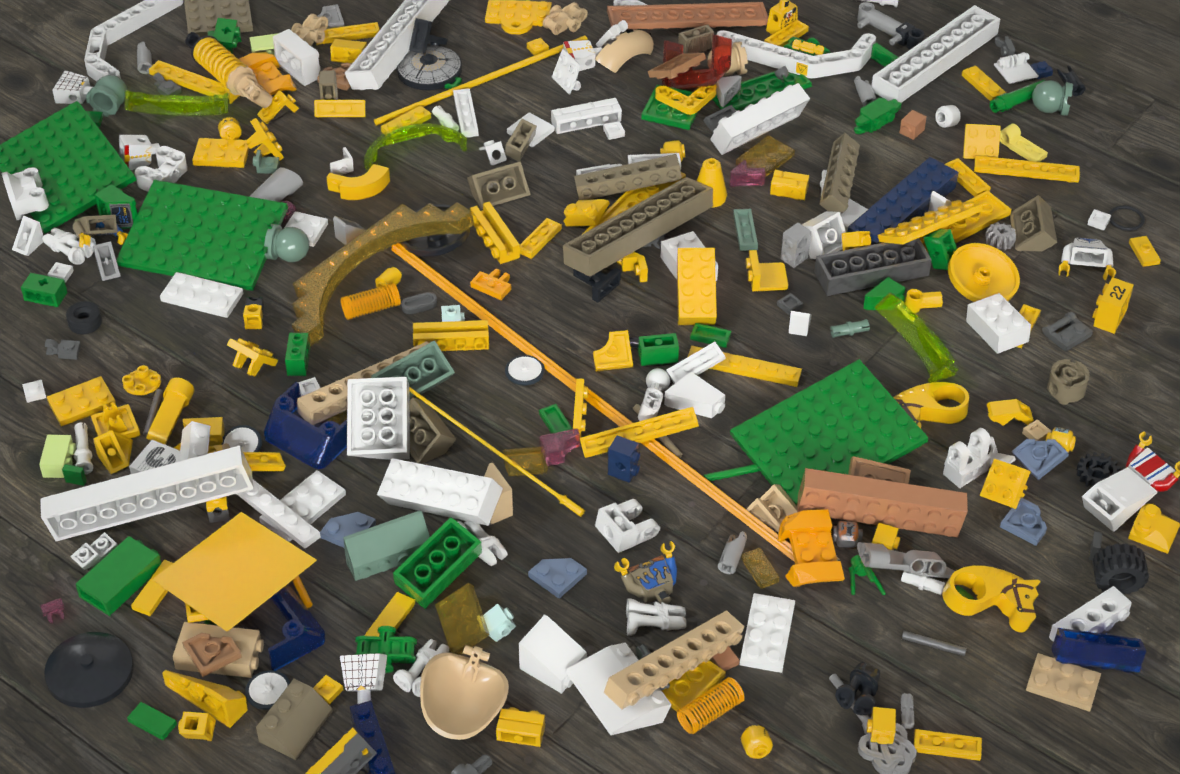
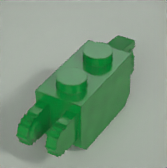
M878 98L860 109V116L855 120L857 125L854 128L855 134H863L867 131L872 133L885 124L892 122L895 118V113L901 109L902 103L896 99L887 101L885 98Z

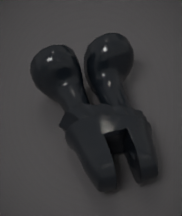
M860 662L851 672L850 684L839 686L835 694L840 706L844 709H849L859 689L861 694L853 707V712L857 715L871 714L873 707L876 706L873 696L876 695L878 690L880 670L878 668H874L873 672L866 670L867 663Z

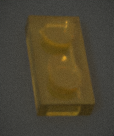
M761 548L742 554V561L760 589L779 582L778 574Z

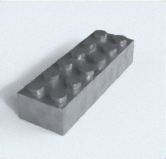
M917 238L905 244L880 243L816 256L814 272L826 295L830 296L875 287L887 277L900 282L929 276L932 259L920 239Z

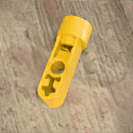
M172 378L163 393L164 400L153 420L146 439L166 445L183 408L188 406L195 390L190 382L182 378Z

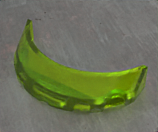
M125 90V110L131 112L174 116H210L227 114L229 109V93L214 96L151 95Z
M408 124L399 126L383 133L370 145L364 158V166L368 172L372 163L378 158L377 150L386 145L428 134H438L446 142L458 143L462 151L465 152L467 151V138L456 130L436 124Z
M889 293L875 306V309L896 328L919 355L929 372L930 378L927 380L929 383L953 377L957 374L956 372L959 369L954 364L955 360L939 337L925 325L924 321L906 306L905 302L894 294Z

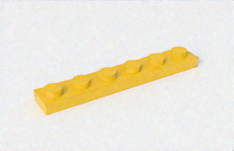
M159 60L149 68L150 75H155L159 72L166 81L172 80L177 85L232 104L240 96L233 95L220 82Z
M975 156L974 172L1077 183L1080 178L1079 166L985 156Z
M691 346L688 357L703 348ZM724 352L725 360L709 368L798 387L802 372L801 368Z
M690 407L580 438L584 456L587 458L608 452V448L617 435L641 443L699 427L694 408Z

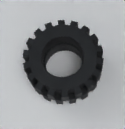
M1125 543L1109 545L1105 549H1100L1099 553L1094 555L1092 563L1095 583L1102 592L1114 586L1122 594L1127 595L1139 591L1149 581L1145 553L1135 545Z

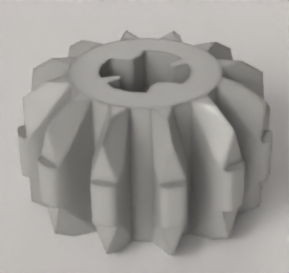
M996 222L995 225L991 224L986 231V244L997 249H1002L1003 251L1011 249L1016 241V232L1014 228H1011V225Z

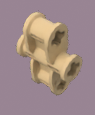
M576 2L565 6L563 9L559 5H555L551 8L550 15L544 18L543 27L549 28L554 35L560 34L567 28L571 32H576L580 28L581 22L586 19L588 11L580 8Z
M310 14L302 25L295 23L291 31L296 33L310 46H312L314 41L322 43L325 38L324 31L328 27V19L324 16L317 17L316 14Z

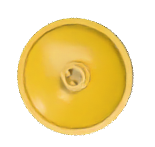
M981 243L963 245L954 252L948 264V274L953 286L959 293L973 302L998 293L1009 301L1019 288L1020 277L1013 261L1005 253L990 245Z

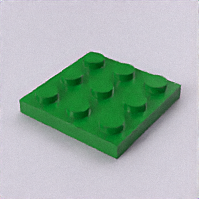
M657 84L641 114V119L690 130L698 112L692 115L685 114L658 101L655 98L656 88L662 85ZM671 88L688 97L693 93L685 90Z

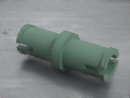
M867 319L857 322L847 321L846 324L831 326L830 330L832 331L830 332L832 338L844 335L853 336L854 333L869 331L870 327H867L869 326Z

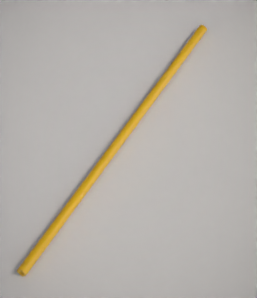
M582 36L572 41H582L588 39L586 36ZM563 44L376 118L374 123L376 126L420 105L425 107L453 95V90L470 89L560 53L563 49Z

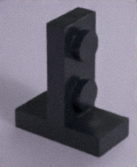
M416 18L409 50L426 54L427 45H447L448 39L430 35L432 22Z
M616 267L607 275L599 271L592 276H587L573 269V276L592 286V300L597 303L621 284V270Z

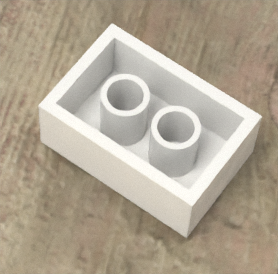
M290 29L273 36L275 57L279 65L304 86L316 81L321 70L318 51Z
M693 231L661 241L660 257L676 279L677 249L705 248ZM715 261V279L717 281L718 264Z
M1000 293L968 304L966 322L997 354L1029 342L1031 324Z

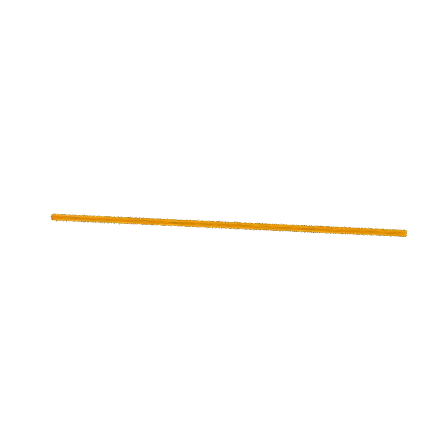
M395 242L391 245L393 252L481 320H488V325L526 355L534 356L540 360L548 372L576 393L575 377L419 257L408 252L402 244ZM588 388V397L584 398L588 403L619 427L633 423ZM652 439L641 442V444L794 561L791 544L787 540L778 541V534L657 440Z

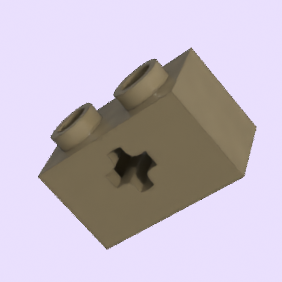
M521 119L506 143L505 155L520 162L535 137L537 126Z

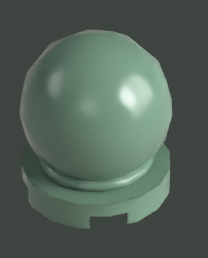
M103 76L97 80L95 86L87 93V104L90 103L94 108L92 111L103 112L104 117L115 115L120 105L125 102L128 94L127 86L118 76Z
M1053 80L1039 83L1032 93L1034 106L1044 113H1054L1059 110L1061 116H1068L1070 105H1068L1067 100L1068 96L1072 97L1073 83L1066 82L1063 87L1059 82Z
M271 224L272 229H268L265 236L264 246L268 247V253H265L266 259L276 260L279 256L281 260L296 262L306 256L309 250V239L303 230L296 227L282 229L281 225Z

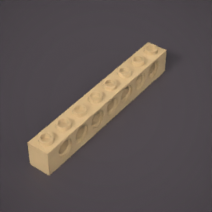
M425 342L297 398L298 413L312 426L347 410L348 379L371 378V375L429 343Z
M726 610L610 676L604 693L620 709H624L629 705L633 706L639 699L644 696H650L660 687L664 688L670 681L679 679L685 672L694 670L700 663L708 662L717 653H723L728 646L737 645L742 639L741 634L745 626Z

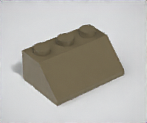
M521 161L467 177L472 195L481 209H483V203L490 202L492 206L531 195Z
M1039 195L1011 212L1010 220L1011 226L1016 232L1014 245L1017 251H1044L1057 243L1051 206Z
M412 397L409 401L410 454L418 464H423L445 454L456 438L432 407L422 400Z
M293 679L256 726L258 740L260 743L297 760L333 712V709L311 686Z

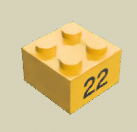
M1113 277L1109 284H1105L1102 291L1103 295L1100 294L1096 302L1098 308L1093 313L1092 318L1095 319L1094 327L1115 334L1127 311L1133 284Z

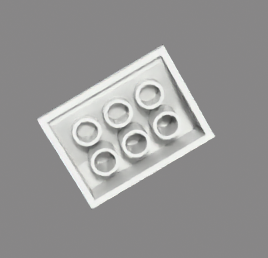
M407 377L348 379V456L391 460L392 458L398 460L410 459L409 382Z
M626 643L608 646L567 668L565 671L610 735L663 723L672 705L660 688L656 689L650 696H644L639 699L635 705H629L624 709H620L604 693L610 676L639 661Z

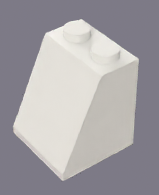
M546 615L519 642L520 669L561 694L567 687L570 688L573 684L565 672L566 669L587 658V652Z

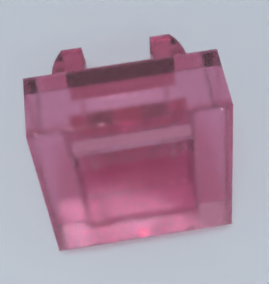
M61 598L40 605L43 616L48 615L47 618L50 624L53 623L52 615L55 613L60 615L61 620L64 619L62 611L64 605Z

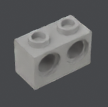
M796 223L783 232L781 260L793 268L809 257L811 231L800 223Z

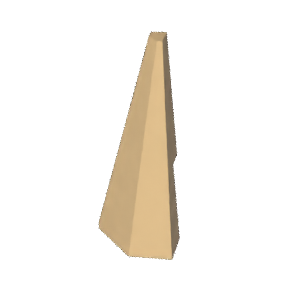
M774 484L746 510L779 533L781 522L785 516L797 513V506L780 485Z

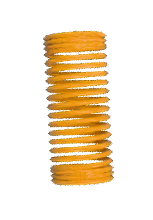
M395 283L341 297L342 309L347 320L353 319L356 316L359 317V315L362 316V314L365 315V313L368 315V312L371 314L372 312L381 311V309L384 310V308L387 309L390 306L393 308V306L396 307L401 304L399 291Z
M728 677L677 710L678 720L688 733L694 734L699 729H702V727H705V725H708V723H711V721H714V719H717V717H720V715H723V713L743 702L744 692L735 679ZM728 683H730L735 688L739 695V699L734 689Z

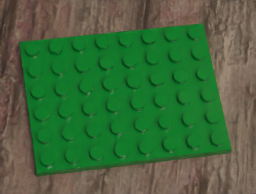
M78 100L0 144V171L2 173L15 174L27 168H36L42 181L41 188L45 191L49 206L43 211H34L30 214L34 220L40 222L44 234L97 204L95 194L112 184L117 188L123 189L137 180Z
M154 180L116 259L117 265L174 276L178 272L253 291L266 261L265 253H268V247L264 246L267 230L272 229L271 224L281 225L288 205L283 202Z
M860 359L730 430V435L758 467L771 486L774 484L780 485L796 506L805 468L848 475L851 457L853 456L890 464L928 442V436Z

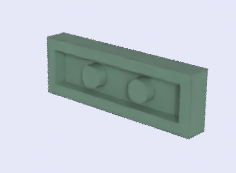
M734 209L733 217L739 250H757L758 242L751 209Z

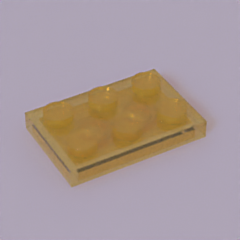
M768 135L738 157L735 165L763 180L792 158L795 150Z
M467 583L435 604L450 653L460 655L463 653L465 645L472 647L490 635L474 587L470 583Z

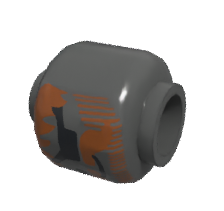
M839 521L837 526H833L832 539L838 547L855 548L858 541H862L863 530L859 529L856 522Z

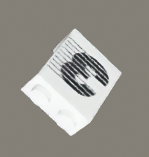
M151 440L129 466L130 472L134 474L179 462L180 450Z

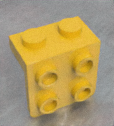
M749 250V258H746V269H749L748 281H751L752 291L787 290L788 281L784 263H759L757 250Z

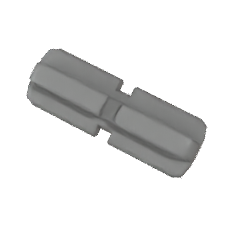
M906 693L901 695L902 726L905 729H912L914 727L913 696Z

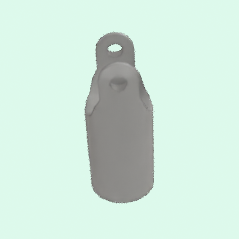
M140 42L137 49V69L142 74H148L149 68L152 67V54L145 46V42Z
M857 76L854 83L863 106H866L875 101L876 96L869 81H863L860 76Z
M744 531L740 532L738 538L734 535L729 536L718 563V569L721 572L733 574L736 571L747 540V535Z

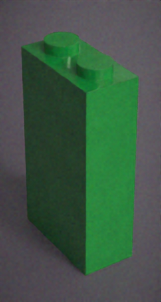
M128 536L76 583L78 595L110 616L153 576L161 565V557L156 550L149 549L140 540H135Z

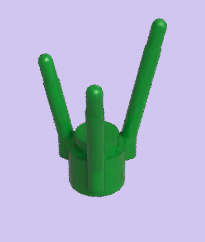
M859 555L854 556L851 559L852 566L849 568L851 594L855 595V574H857L858 576L867 575L870 582H874L881 594L885 595L886 592L872 568L865 567Z

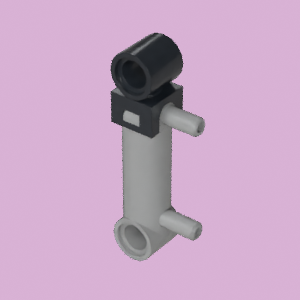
M863 2L859 5L857 18L859 28L870 24L892 36L893 38L889 40L891 45L898 43L904 46L907 44L909 50L924 40V31L915 28L912 24L908 22L902 24L876 10L872 3Z

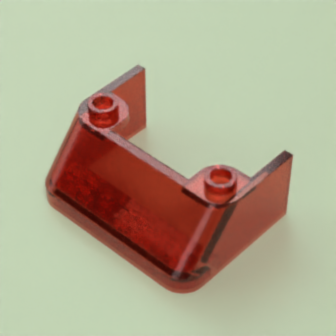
M713 35L711 69L692 70V67H689L687 72L678 73V76L675 78H662V85L680 90L714 86L731 67L732 39ZM664 41L663 63L683 54L682 44Z

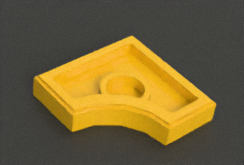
M628 330L609 332V340L606 345L600 350L593 351L595 371L633 367Z

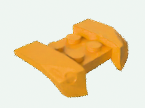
M267 52L251 53L239 59L253 70L258 84L270 95L276 94L279 90H297L290 74L282 75L277 68L281 66L273 54Z
M803 510L785 516L780 524L778 541L789 538L795 565H792L789 572L785 575L793 587L816 582L844 581L845 579L841 561H837L830 532L832 523L829 510Z

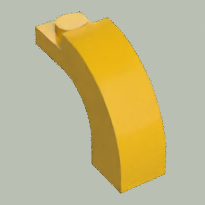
M373 164L367 173L359 177H344L329 173L327 176L328 190L340 193L341 199L345 200L370 198L383 191L390 182L389 168Z

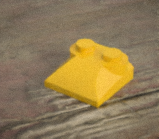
M604 199L578 200L576 204H569L564 210L565 226L597 225L609 206V201Z
M1145 504L1141 507L1128 539L1168 554L1180 523L1161 514L1158 506Z

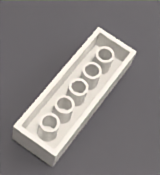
M799 83L793 86L789 85L783 91H777L767 99L766 97L762 98L755 105H748L741 112L740 110L736 111L729 118H722L718 122L717 128L713 131L714 134L710 140L721 155L799 117L810 98Z
M392 458L377 495L390 505L421 510L427 513L489 526L503 488L492 478Z

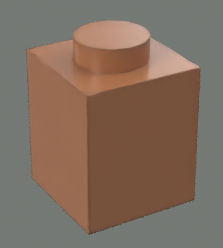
M912 110L901 120L899 133L914 140L925 130L926 116Z

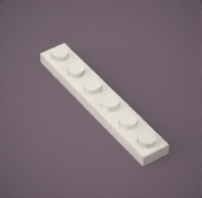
M253 480L254 489L237 493L239 497L304 549L320 538V532L256 481Z

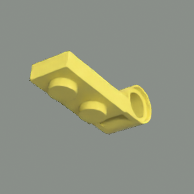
M1010 124L1000 131L999 141L1028 161L1041 162L1047 158L1048 152L1020 136L1021 131L1016 124Z

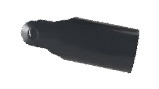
M1069 65L1067 66L1068 73H1062L1057 69V73L1064 84L1066 82L1073 83V96L1077 97L1084 93L1085 85Z

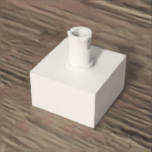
M826 211L802 224L811 231L810 259H816L818 255L834 253L843 249L842 233H846L840 212Z

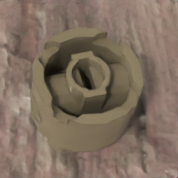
M1071 359L1059 360L1053 364L1047 384L1049 393L1063 405L1082 399L1085 396L1090 374L1087 367L1078 361L1075 363L1070 362Z

